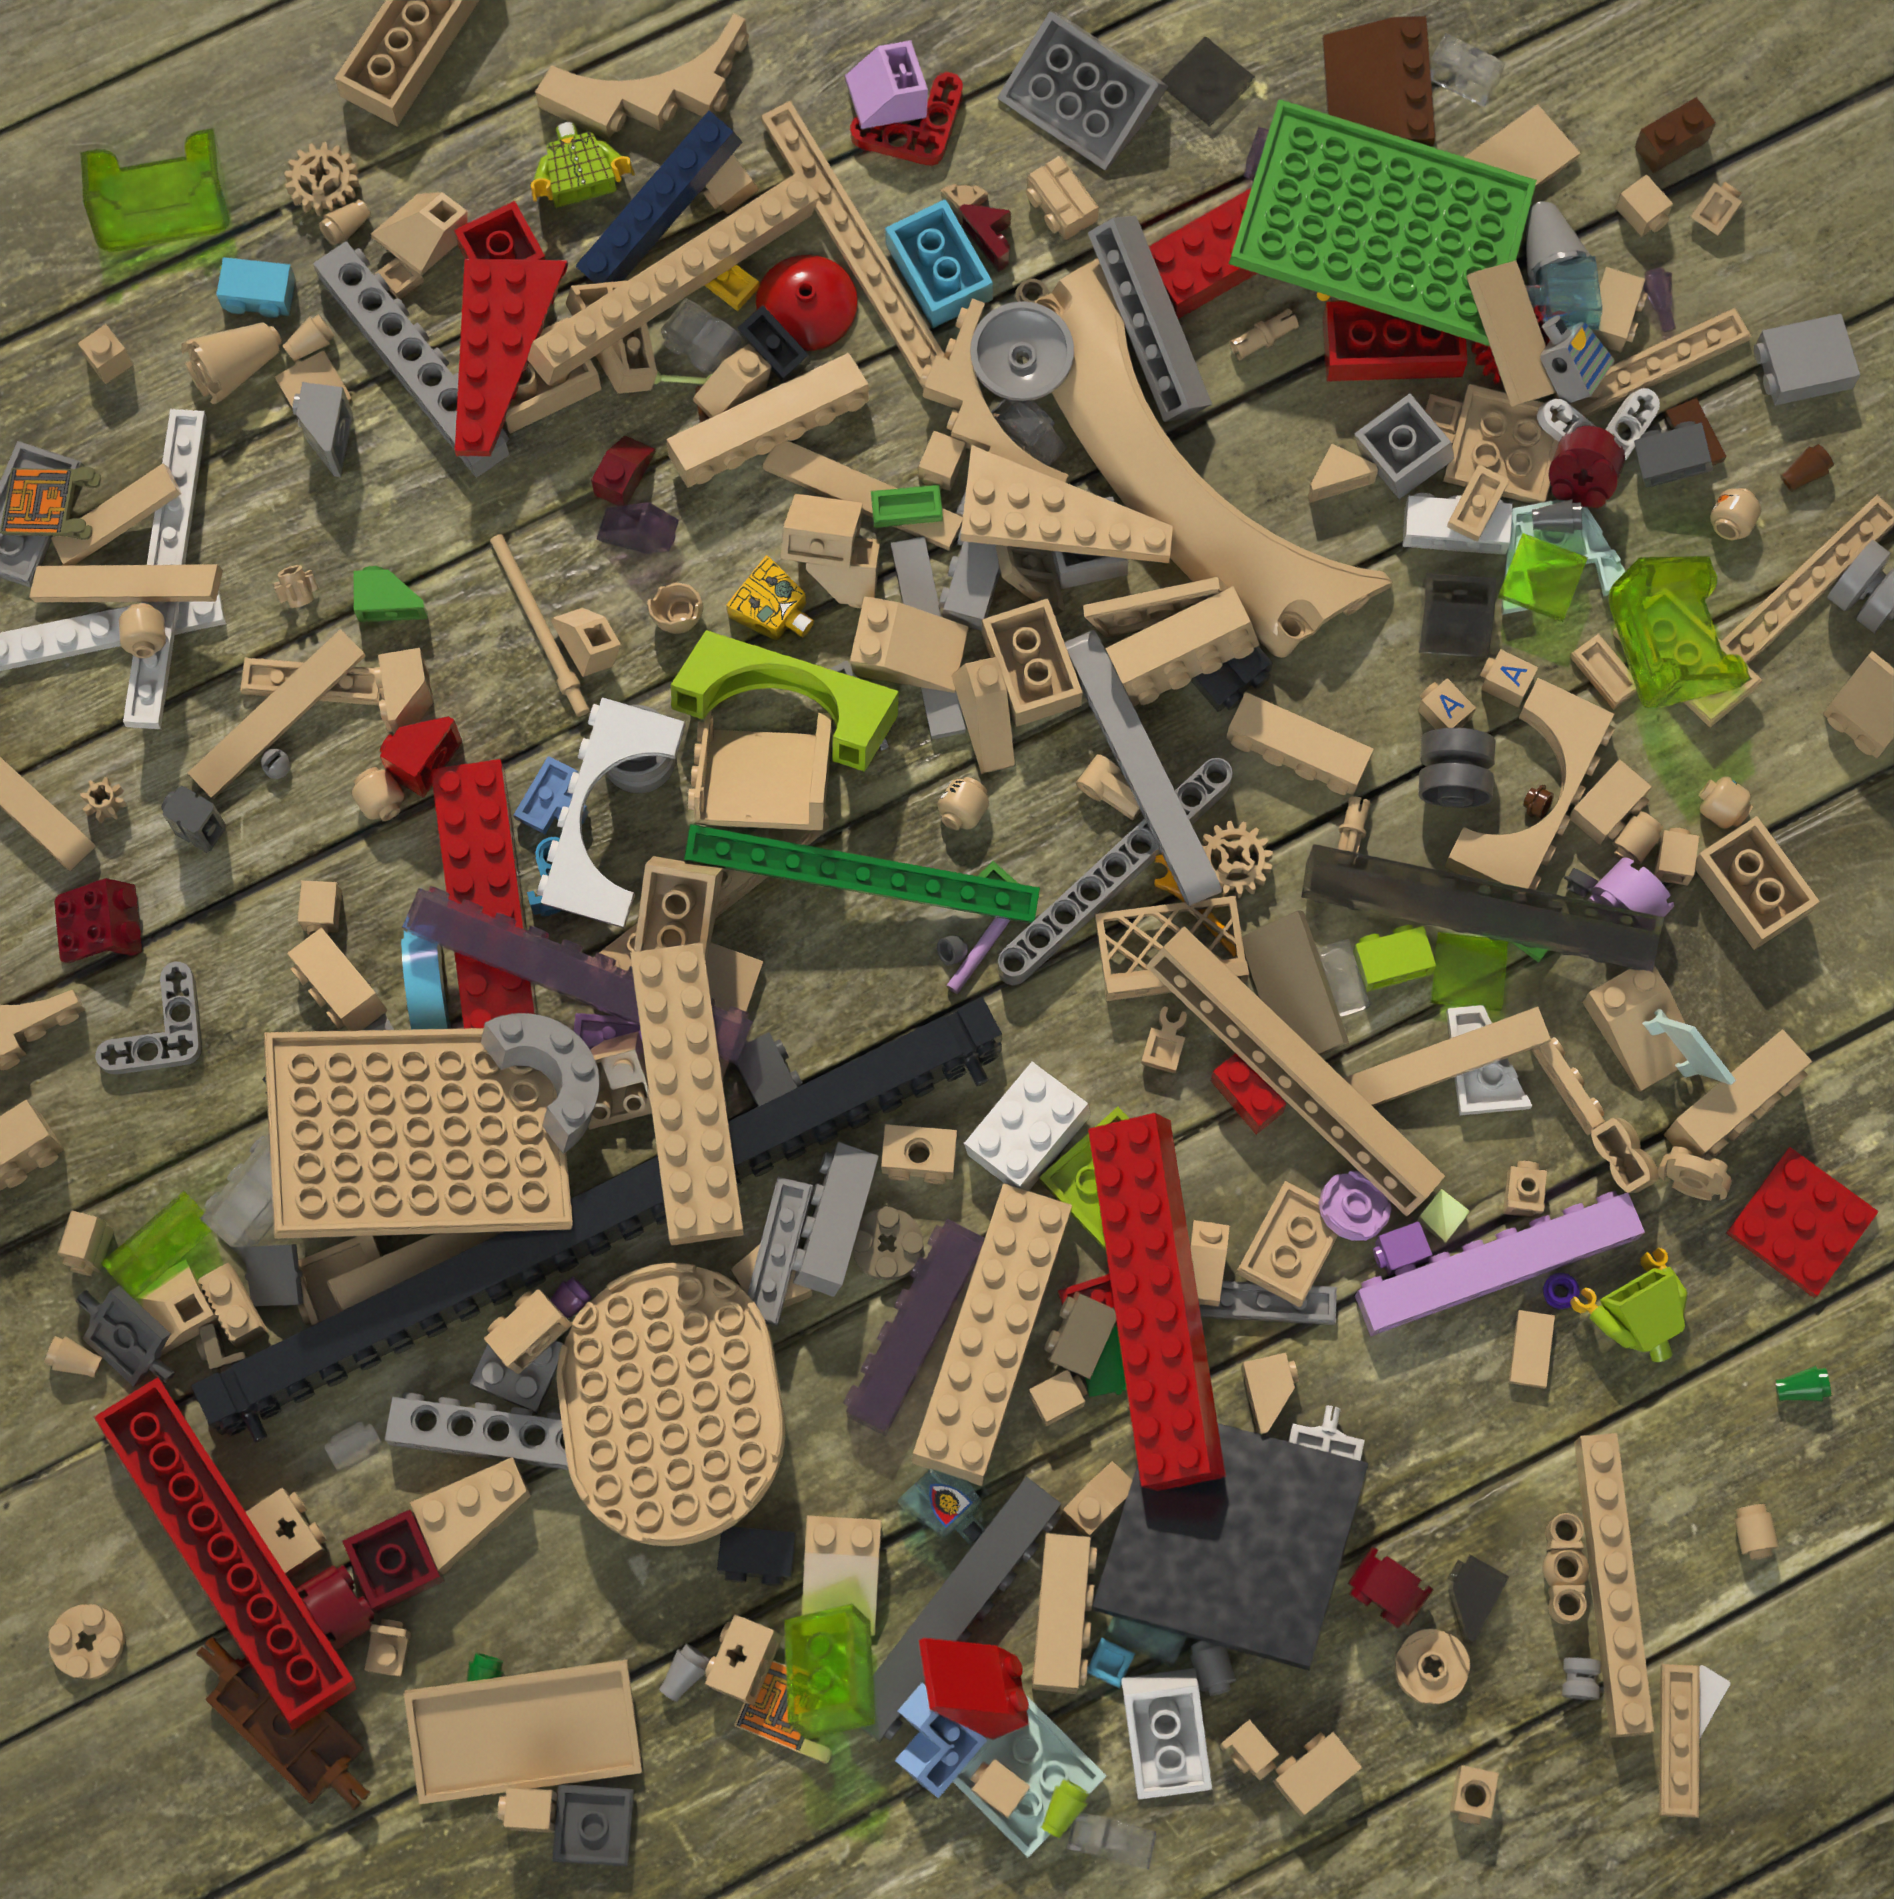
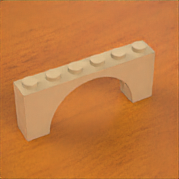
M1538 678L1520 713L1519 719L1531 725L1545 738L1557 758L1561 774V789L1558 802L1542 821L1520 832L1491 835L1463 827L1444 867L1499 894L1505 891L1520 903L1526 894L1533 896L1542 878L1535 874L1540 864L1548 866L1557 848L1551 845L1555 834L1563 835L1571 819L1565 813L1570 803L1575 806L1579 803L1586 789L1580 783L1585 774L1592 776L1601 758L1595 755L1599 744L1607 746L1615 730V727L1609 725L1614 713Z

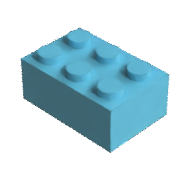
M946 199L885 228L886 247L932 328L959 316L961 308L968 309L972 299L983 303L993 299V281Z

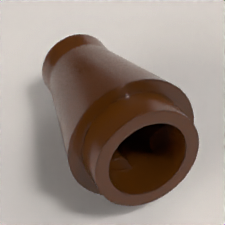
M1820 444L1815 445L1813 448L1808 446L1780 477L1785 486L1793 492L1797 488L1829 474V469L1834 466V462Z

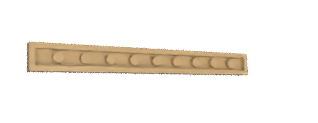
M791 101L761 115V122L793 175L799 171L819 196L815 206L816 213L920 382L925 365L932 366L936 356L944 358V352Z

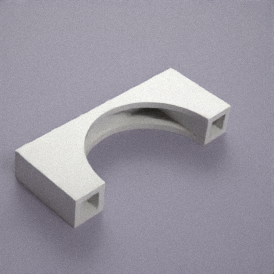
M602 697L600 705L593 704L589 716L588 725L593 726L590 739L583 738L578 753V759L583 760L579 773L573 772L568 787V793L573 794L569 808L563 806L557 827L563 828L559 842L552 841L547 861L553 863L549 876L542 875L537 895L542 896L541 903L543 905L625 929L635 894L609 881L592 863L582 836L584 806L596 783L617 765L645 756H662L676 759L685 722Z

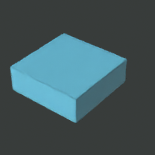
M1101 1638L1087 1668V1673L1120 1688L1122 1684L1121 1678L1125 1677L1135 1653Z

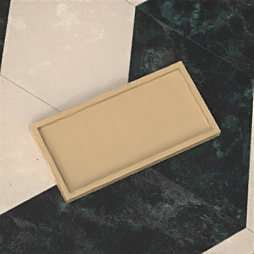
M628 1659L406 1690L404 1692L419 1804L504 1793L506 1788L532 1789L642 1773Z

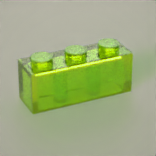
M183 1191L103 1260L101 1264L119 1285L135 1299L217 1226L198 1204Z

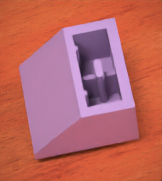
M911 40L878 46L845 75V81L861 129L927 117L928 89Z

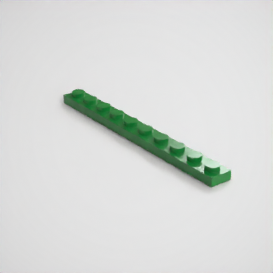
M691 824L684 856L685 862L1030 924L1035 920L1040 887Z

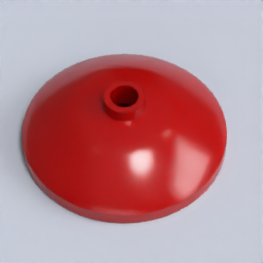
M797 255L786 258L774 265L759 284L760 287L756 294V310L763 305L805 351L823 349L836 343L848 332L855 320L858 302L854 283L841 266L825 257ZM805 289L812 292L809 296H802L800 294Z

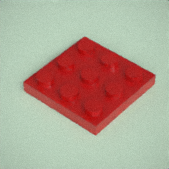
M1789 1147L1727 1230L1726 1234L1810 1296L1816 1298L1879 1211Z

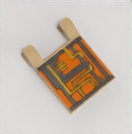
M773 1660L754 1706L744 1702L734 1726L827 1764L832 1756V1751L826 1746L809 1740L826 1699L848 1708L855 1699V1695L847 1689L830 1684Z

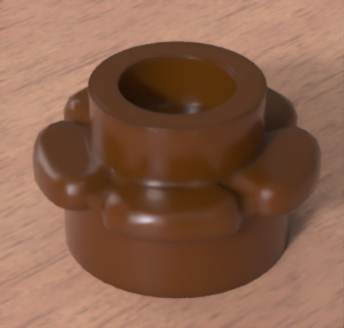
M1540 785L1538 789L1531 788L1523 803V806L1527 808V815L1530 817L1535 815L1541 819L1544 818L1552 805L1554 793L1546 790L1545 785Z

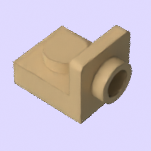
M1724 182L1722 187L1714 183L1691 215V218L1720 236L1737 210L1741 209L1744 204L1738 199L1741 192Z
M381 1619L380 1625L371 1624L372 1626L369 1629V1632L372 1634L365 1671L403 1677L411 1632L402 1629L403 1622Z

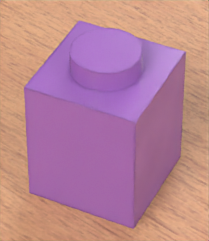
M1419 1221L1378 1236L1375 1242L1376 1247L1373 1248V1254L1380 1269L1385 1267L1388 1276L1395 1274L1394 1271L1410 1264L1418 1266L1429 1262L1428 1259L1432 1257V1252Z

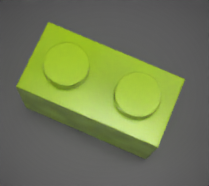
M1404 925L1394 929L1391 935L1380 937L1379 934H1371L1359 939V943L1355 944L1352 954L1364 993L1433 974L1436 963L1424 926L1414 928L1413 925Z

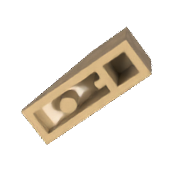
M997 657L965 663L951 676L981 774L1013 767L1015 761L1008 695Z

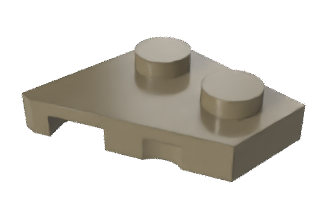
M1003 545L995 546L999 560L998 565L1004 580L1034 602L1048 598L1055 616L1065 611L1052 551Z

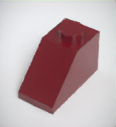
M624 435L606 451L592 477L591 482L594 495L626 509L656 450Z

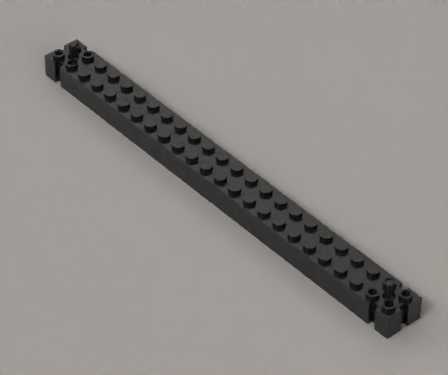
M981 997L957 1009V1012L947 1017L942 1016L728 1121L737 1187L742 1184L741 1179L751 1174H754L755 1177L762 1176L774 1168V1163L784 1158L787 1161H791L806 1153L805 1148L816 1142L819 1145H824L833 1141L839 1136L837 1132L849 1126L851 1129H856L867 1124L871 1120L869 1116L881 1110L884 1114L896 1110L903 1104L901 1100L912 1095H915L916 1098L922 1097L935 1089L934 1084L944 1079L951 1082L967 1073L964 1067H967L976 1086L987 1083L989 1079L982 1066L993 1062L999 1057L997 1053L1002 1051V1032L984 998ZM658 1156L570 1199L573 1222L571 1229L504 1231L233 1364L232 1368L222 1373L217 1372L191 1385L209 1425L221 1435L227 1433L228 1436L239 1434L248 1428L253 1441L256 1443L267 1438V1433L258 1415L261 1416L262 1420L271 1418L282 1411L281 1406L293 1400L295 1403L306 1401L315 1395V1389L325 1384H328V1387L338 1385L349 1378L348 1373L358 1368H361L362 1371L373 1368L381 1363L380 1357L392 1351L395 1354L403 1353L415 1345L413 1341L425 1335L428 1338L435 1337L448 1329L447 1324L459 1318L461 1322L476 1317L481 1313L479 1309L492 1302L494 1306L500 1305L514 1296L512 1292L524 1286L526 1289H532L546 1281L545 1276L557 1270L559 1273L567 1272L579 1265V1259L589 1254L592 1257H596L606 1253L612 1248L611 1243L621 1238L629 1241L643 1234V1228L654 1222L657 1225L666 1223L667 1218Z

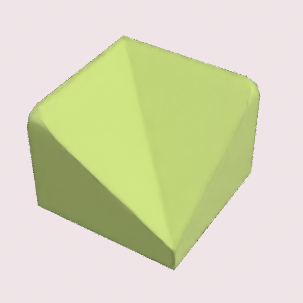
M1441 1189L1419 1216L1417 1222L1419 1221L1424 1228L1446 1243L1470 1211Z

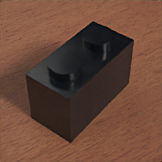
M763 305L738 327L740 337L747 344H750L772 366L771 370L783 383L792 380L811 363L806 351Z
M730 1527L723 1531L720 1536L717 1571L719 1574L725 1575V1581L746 1583L747 1577L762 1578L761 1584L783 1586L784 1580L792 1581L796 1533Z

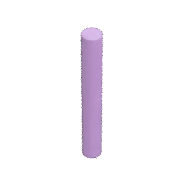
M994 918L946 985L949 990L956 994L960 992L1010 920Z

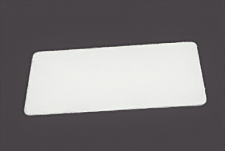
M1703 1665L1700 1666L1699 1739L1730 1686L1728 1680Z

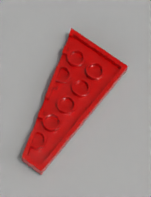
M464 259L455 434L456 456L491 457L506 421L505 416L511 401L515 399L519 389L520 379L528 367L529 361L527 358L532 342L541 335L549 308L557 296V289L562 276H565L568 269L567 260Z

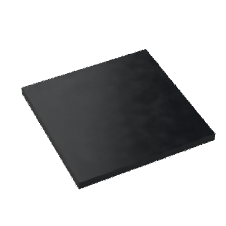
M1218 1423L1226 1477L1156 1491L1141 1487L1137 1465L1092 1606L1093 1611L1310 1671L1369 1469V1463Z

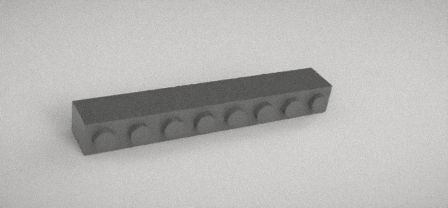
M1026 1476L849 1705L844 1715L878 1743L884 1737L890 1741L903 1725V1722L899 1720L901 1714L898 1710L921 1683L925 1684L919 1640L932 1638L967 1642L972 1635L967 1629L976 1618L982 1622L995 1605L990 1599L998 1589L1005 1592L1017 1577L1013 1570L1022 1559L1027 1563L1038 1550L1040 1545L1035 1541L1044 1530L1050 1534L1061 1520L1062 1515L1058 1513L1061 1503Z

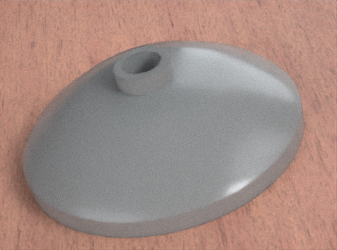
M1012 302L997 307L980 321L972 336L970 348L971 362L978 379L994 394L1014 401L1035 400L1053 392L1066 379L1073 363L1074 344L1068 326L1054 311L1037 303ZM1024 356L1028 359V362L1019 364L1016 359Z

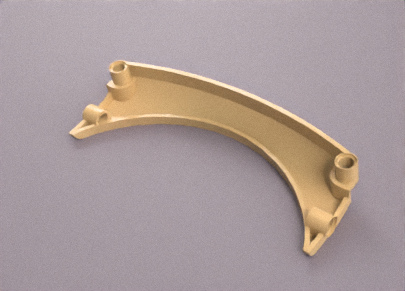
M1098 258L1059 280L1052 293L1035 301V303L1043 305L1059 315L1070 330L1074 344L1072 367L1066 379L1052 394L1091 459L1127 508L1173 526L1170 558L1193 582L1219 577L1227 588L1234 587L1252 623L1258 641L1271 654L1282 658L1289 656L1301 640L1315 634L1321 625L1342 612L1346 616L1355 613L1371 597L1392 587V581L1382 571L1357 568L1327 559L1273 534L1235 508L1196 473L1165 434L1144 398L1127 348L1124 321Z

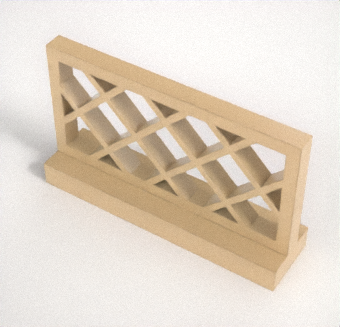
M1236 896L1206 899L1191 906H1188L1186 902L1095 914L1106 1001L1173 993L1146 967L1147 964L1142 962V960L1152 947L1159 951L1163 948L1157 940L1167 927L1175 933L1181 930L1172 921L1179 912L1186 911L1199 919L1190 930L1192 934L1196 932L1202 923L1219 934L1210 947L1207 948L1212 952L1222 938H1225L1235 946L1237 958L1223 960L1216 954L1214 955L1243 983H1247L1249 970L1245 960ZM1229 906L1231 919L1223 929L1207 918L1213 908ZM1207 909L1203 915L1197 910ZM1163 914H1171L1168 919L1163 916ZM1154 916L1163 923V926L1153 938L1137 927L1144 917ZM1136 918L1133 924L1127 919ZM1118 920L1129 929L1117 943L1105 934L1104 922ZM1231 926L1233 930V936L1227 933ZM1132 932L1149 943L1138 958L1122 947ZM1107 943L1113 947V949H1112V951L1109 953V955H1108ZM1117 951L1134 962L1126 973L1111 974L1109 961ZM1137 966L1143 969L1141 971H1134Z

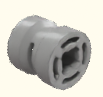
M1564 1658L1563 1670L1567 1677L1566 1682L1562 1685V1696L1573 1699L1598 1700L1600 1687L1596 1684L1597 1675L1601 1673V1661L1586 1658Z

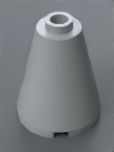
M1544 201L1533 204L1529 208L1525 223L1527 274L1530 289L1537 296H1539L1538 292L1544 293V291H1561L1569 294L1579 291L1584 287L1583 281L1589 275L1591 279L1595 275L1596 266L1592 256L1555 204Z

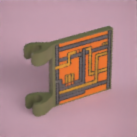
M80 467L77 469L11 468L0 533L2 535L67 536L88 540L91 537L92 527L86 525V521L81 518L69 520L75 485L98 488L101 475L95 474V470L92 467Z

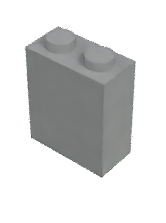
M1841 313L1762 330L1757 343L1754 345L1756 362L1762 364L1765 373L1763 376L1764 389L1767 395L1772 396L1774 406L1853 389L1860 377Z

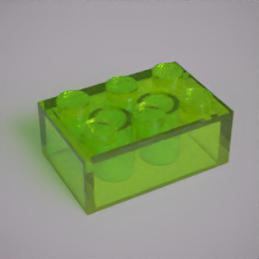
M847 1604L784 1620L788 1724L807 1740L875 1724L870 1620L854 1604Z

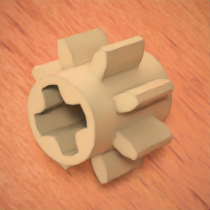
M295 565L285 568L277 574L279 582H275L273 585L280 603L288 601L291 608H297L314 600L312 592L318 590V586L312 570L304 572L301 565Z
M104 777L103 781L98 783L90 780V788L87 793L80 794L83 801L89 803L83 808L87 816L96 812V819L99 823H103L104 818L109 817L117 820L118 815L116 813L119 811V808L127 806L124 799L118 797L124 792L120 784L111 788V782L108 777Z

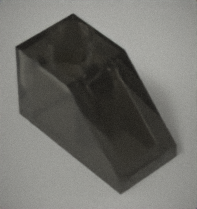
M1469 1555L1464 1562L1459 1559L1456 1561L1447 1579L1453 1582L1448 1592L1463 1642L1471 1645L1475 1642L1509 1576Z

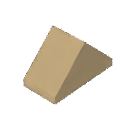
M1331 444L1310 485L1308 499L1311 503L1373 484L1377 477L1378 468L1375 463Z

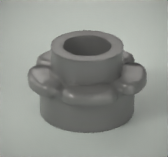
M1575 868L1572 869L1569 876L1565 875L1564 877L1569 882L1566 889L1583 898L1588 893L1592 894V888L1598 883L1593 877Z

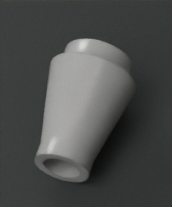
M686 1644L682 1650H677L659 1690L671 1700L678 1702L680 1697L705 1674L706 1666L710 1659L693 1646Z

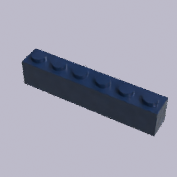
M709 110L575 266L595 284L624 281L743 143L736 133Z

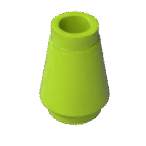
M1063 1778L1060 1785H1055L1041 1828L1060 1839L1088 1805L1086 1799L1089 1793L1077 1784Z

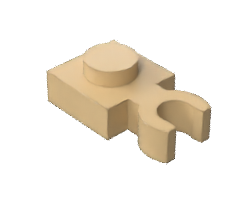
M1164 1006L1159 1015V1024L1162 1029L1151 1028L1141 1064L1175 1074L1186 1038L1176 1035V1032L1185 1026L1187 1014L1182 1011L1179 1021L1175 1023L1169 1022L1166 1018L1168 1007Z

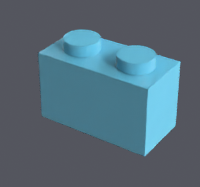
M223 257L216 295L222 309H226L230 313L244 314L245 311L257 312L269 318H276L279 315L289 316L296 278L290 264Z

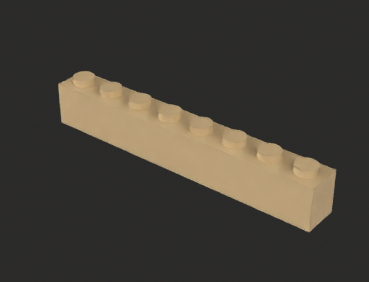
M1617 1433L1580 1436L1574 1442L1609 1734L1610 1738L1648 1735L1654 1732L1618 1435Z

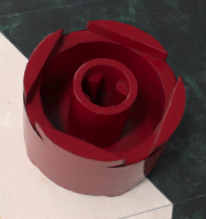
M1581 426L1568 435L1566 433L1558 443L1549 468V481L1552 486L1553 496L1565 501L1572 499V503L1581 502L1582 507L1600 508L1605 505L1606 501L1610 499L1616 490L1625 464V451L1622 445L1620 448L1614 441L1615 436L1609 431L1596 426Z
M1372 1547L1347 1583L1352 1587L1349 1595L1366 1607L1371 1602L1380 1607L1383 1611L1379 1616L1395 1628H1400L1402 1624L1409 1627L1434 1589L1428 1585L1422 1590L1418 1587L1422 1581L1419 1577L1389 1556L1384 1557L1382 1561L1375 1556L1379 1550Z
M332 1565L296 1588L300 1597L306 1595L302 1600L327 1639L334 1640L330 1644L335 1651L367 1632L372 1626L370 1622L375 1620L373 1617L375 1614L363 1596L357 1599L353 1594L352 1590L355 1589L353 1584L355 1583L344 1565L337 1569Z

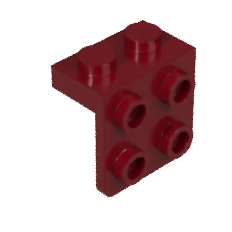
M104 878L56 896L54 905L61 962L72 963L104 951L131 956L142 952L135 884Z

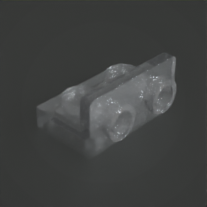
M1345 939L1322 947H1318L1315 944L1339 1015L1343 1016L1369 1008L1371 1004L1349 940Z

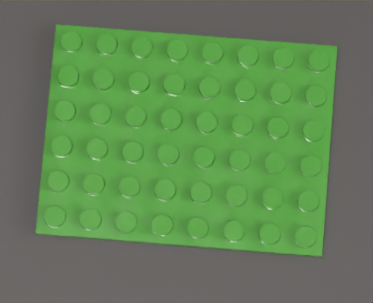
M1279 99L1229 264L1490 346L1466 275L1516 261L1537 180Z

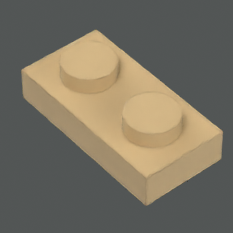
M1478 464L1448 521L1447 527L1478 542L1510 479Z

